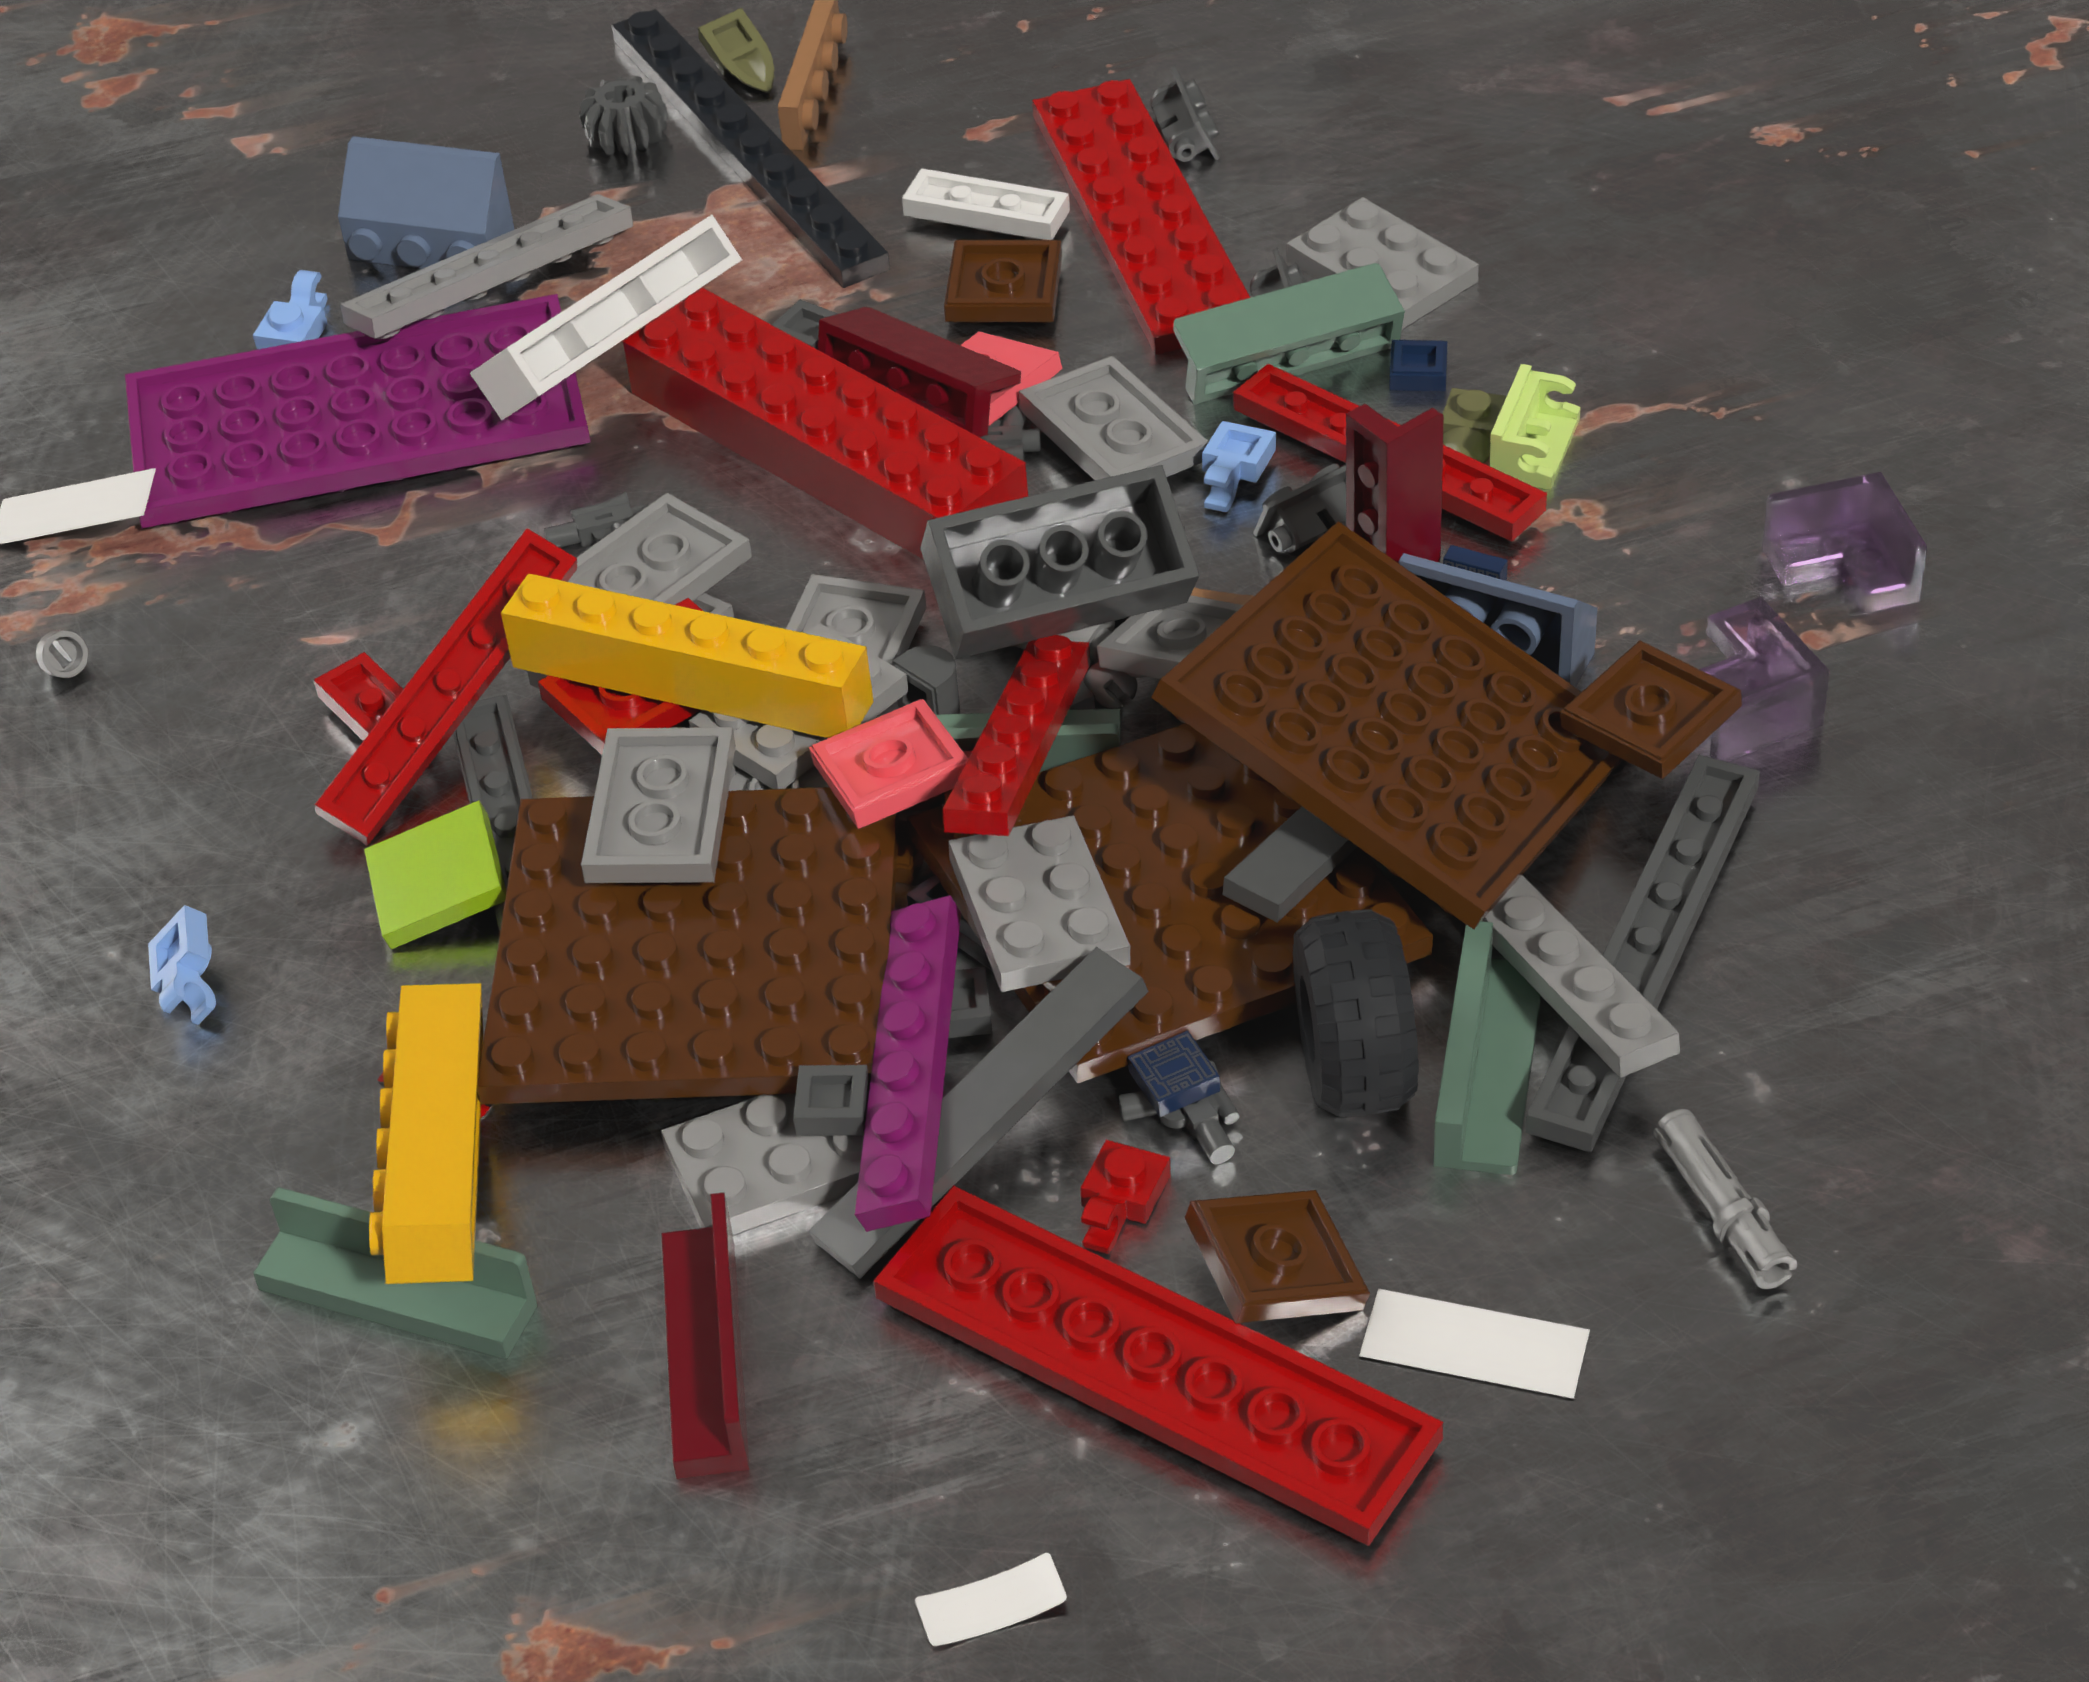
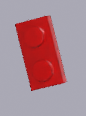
M365 652L313 679L318 697L363 741L403 690Z

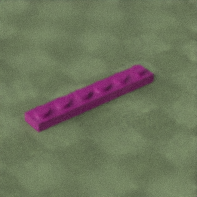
M951 895L891 911L889 955L880 998L854 1214L866 1232L930 1217L961 921V911Z

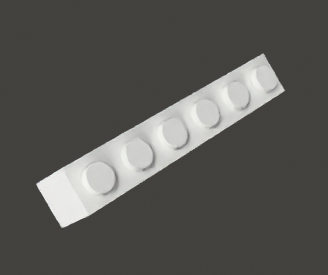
M710 215L470 372V375L500 419L504 420L742 261L714 216Z

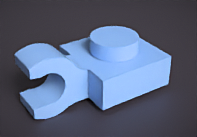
M299 270L296 273L292 282L290 301L288 303L274 301L254 332L253 339L257 350L317 339L321 336L328 324L324 313L328 297L325 293L315 292L316 286L322 278L320 272Z
M1227 421L1220 423L1202 452V471L1206 472L1204 484L1212 485L1211 491L1204 502V508L1228 512L1235 499L1239 480L1257 483L1276 451V432Z
M184 905L148 943L151 990L160 993L159 1003L164 1012L170 1014L181 1001H184L191 1010L192 1023L199 1025L216 1005V998L212 989L200 977L210 962L212 948L208 942L206 914Z

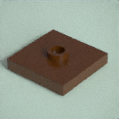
M954 241L944 302L945 322H1054L1062 262L1061 241Z
M1639 640L1560 711L1561 727L1663 780L1742 707V695L1740 689Z
M1317 1190L1195 1200L1190 1202L1185 1220L1235 1323L1362 1311L1364 1309L1370 1292Z

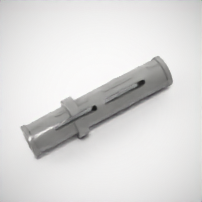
M1678 1109L1661 1118L1658 1122L1661 1128L1654 1129V1137L1671 1157L1678 1171L1711 1215L1710 1217L1714 1221L1713 1232L1725 1247H1732L1734 1252L1738 1254L1745 1268L1752 1276L1753 1281L1760 1289H1772L1790 1279L1792 1276L1790 1270H1796L1797 1260L1772 1230L1773 1228L1769 1224L1770 1215L1768 1210L1758 1198H1751L1746 1193L1731 1168L1703 1132L1704 1130L1697 1122L1694 1114L1687 1109Z

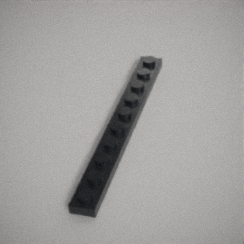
M656 9L637 12L631 15L629 19L612 24L614 42L652 83H656L657 88L842 288L890 270L889 254L884 247Z

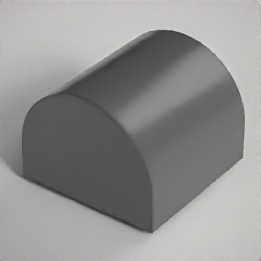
M925 645L911 648L893 660V666L907 674L909 692L897 700L900 708L917 700L924 699L935 715L960 714L956 663L950 652L941 647Z

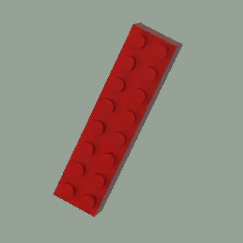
M703 287L623 341L633 395L923 559L920 547L928 520L1028 497L1026 462Z

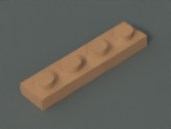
M838 0L814 1L778 104L782 142L790 150L803 151L810 130L817 129L819 120L818 105L820 101H826L828 75L829 72H836L838 45L845 44L847 39V16L845 13H839Z

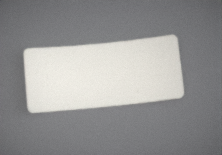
M1044 1553L1028 1562L986 1579L957 1588L918 1596L915 1599V1603L930 1644L939 1646L977 1637L1029 1619L1063 1603L1067 1599V1595L1051 1555Z

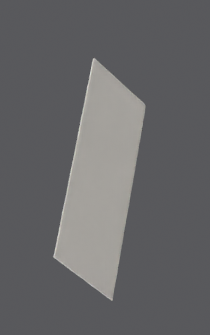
M156 468L3 499L0 507V544L144 516Z
M1378 1289L1359 1356L1574 1399L1590 1330Z

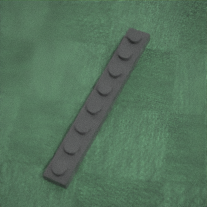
M1698 755L1603 953V956L1656 1009L1662 1000L1759 786L1760 770ZM1570 1025L1526 1114L1525 1133L1592 1152L1626 1076L1620 1078Z

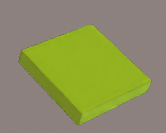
M479 800L364 849L381 934L391 950L505 902L506 887L488 813Z

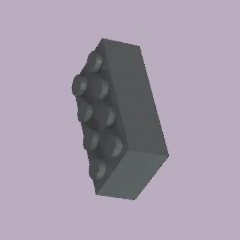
M1163 465L928 520L920 547L955 660L1187 603L1200 576Z

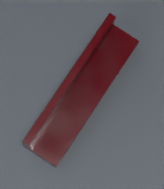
M862 307L819 319V351L978 437L988 435L991 392L1021 383L1020 370L871 307Z
M1364 403L1346 413V527L1397 563H1399L1403 553L1440 563L1444 415L1435 408H1431L1397 427Z
M725 1192L710 1194L712 1227L662 1233L672 1455L677 1479L749 1470L735 1245Z

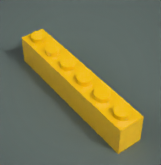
M529 573L501 612L513 668L824 738H830L860 725L874 702L866 646Z
M481 983L401 985L399 1012H387L386 1018L387 1049L383 1053L384 1088L380 1089L381 1128H377L376 1137L378 1169L373 1171L374 1212H370L369 1218L371 1256L384 1255L386 1284L473 1281L481 1102L477 1089L484 1040Z

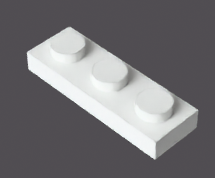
M922 168L902 197L904 216L926 219L933 223L943 222L972 227L980 231H995L1024 236L1031 240H1053L1070 211L1069 193Z

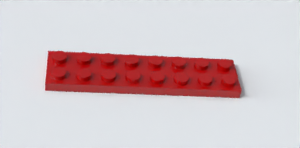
M1130 79L1106 81L1099 86L1071 92L1059 91L1051 96L1032 100L1033 117L1155 355L1182 349L1173 331L1176 318L1251 298Z
M954 1185L932 1210L930 1217H927L873 1281L876 1299L1367 1546L1376 1537L1443 1439V1421L1240 1323H1235L1230 1318Z

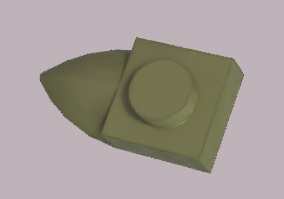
M742 8L698 28L699 41L723 76L730 73L747 86L767 93L772 91L774 82L772 55L766 42Z
M1452 388L1443 411V445L1485 463L1490 457L1491 432L1507 396L1486 393L1481 390Z

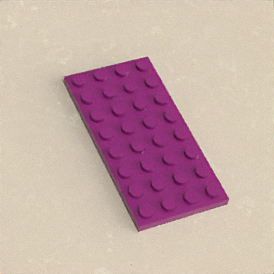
M558 294L440 315L432 319H420L401 327L398 334L384 339L371 338L360 331H354L125 374L133 472L156 468L144 516H139L142 528L162 524L171 525L198 517L229 514L240 509L272 503H286L308 496L329 492H344L355 487L387 481L396 482L408 477L439 471H454L465 466L497 460L506 461L518 456L549 450H564L571 446L591 443L575 372L504 420L500 419L470 375V372L505 348L561 313Z

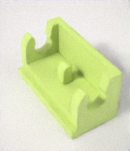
M1521 364L1491 432L1490 467L1533 487L1551 490L1579 423L1581 407L1568 402H1556L1549 397L1548 392L1558 391L1562 394H1572L1576 386L1575 382L1565 376L1533 371L1532 366Z

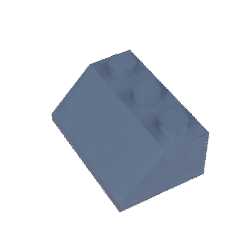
M352 136L349 140L338 212L348 260L424 269L515 230L500 153Z
M1403 553L1399 560L1400 565L1571 685L1577 686L1595 654L1598 608L1569 597Z

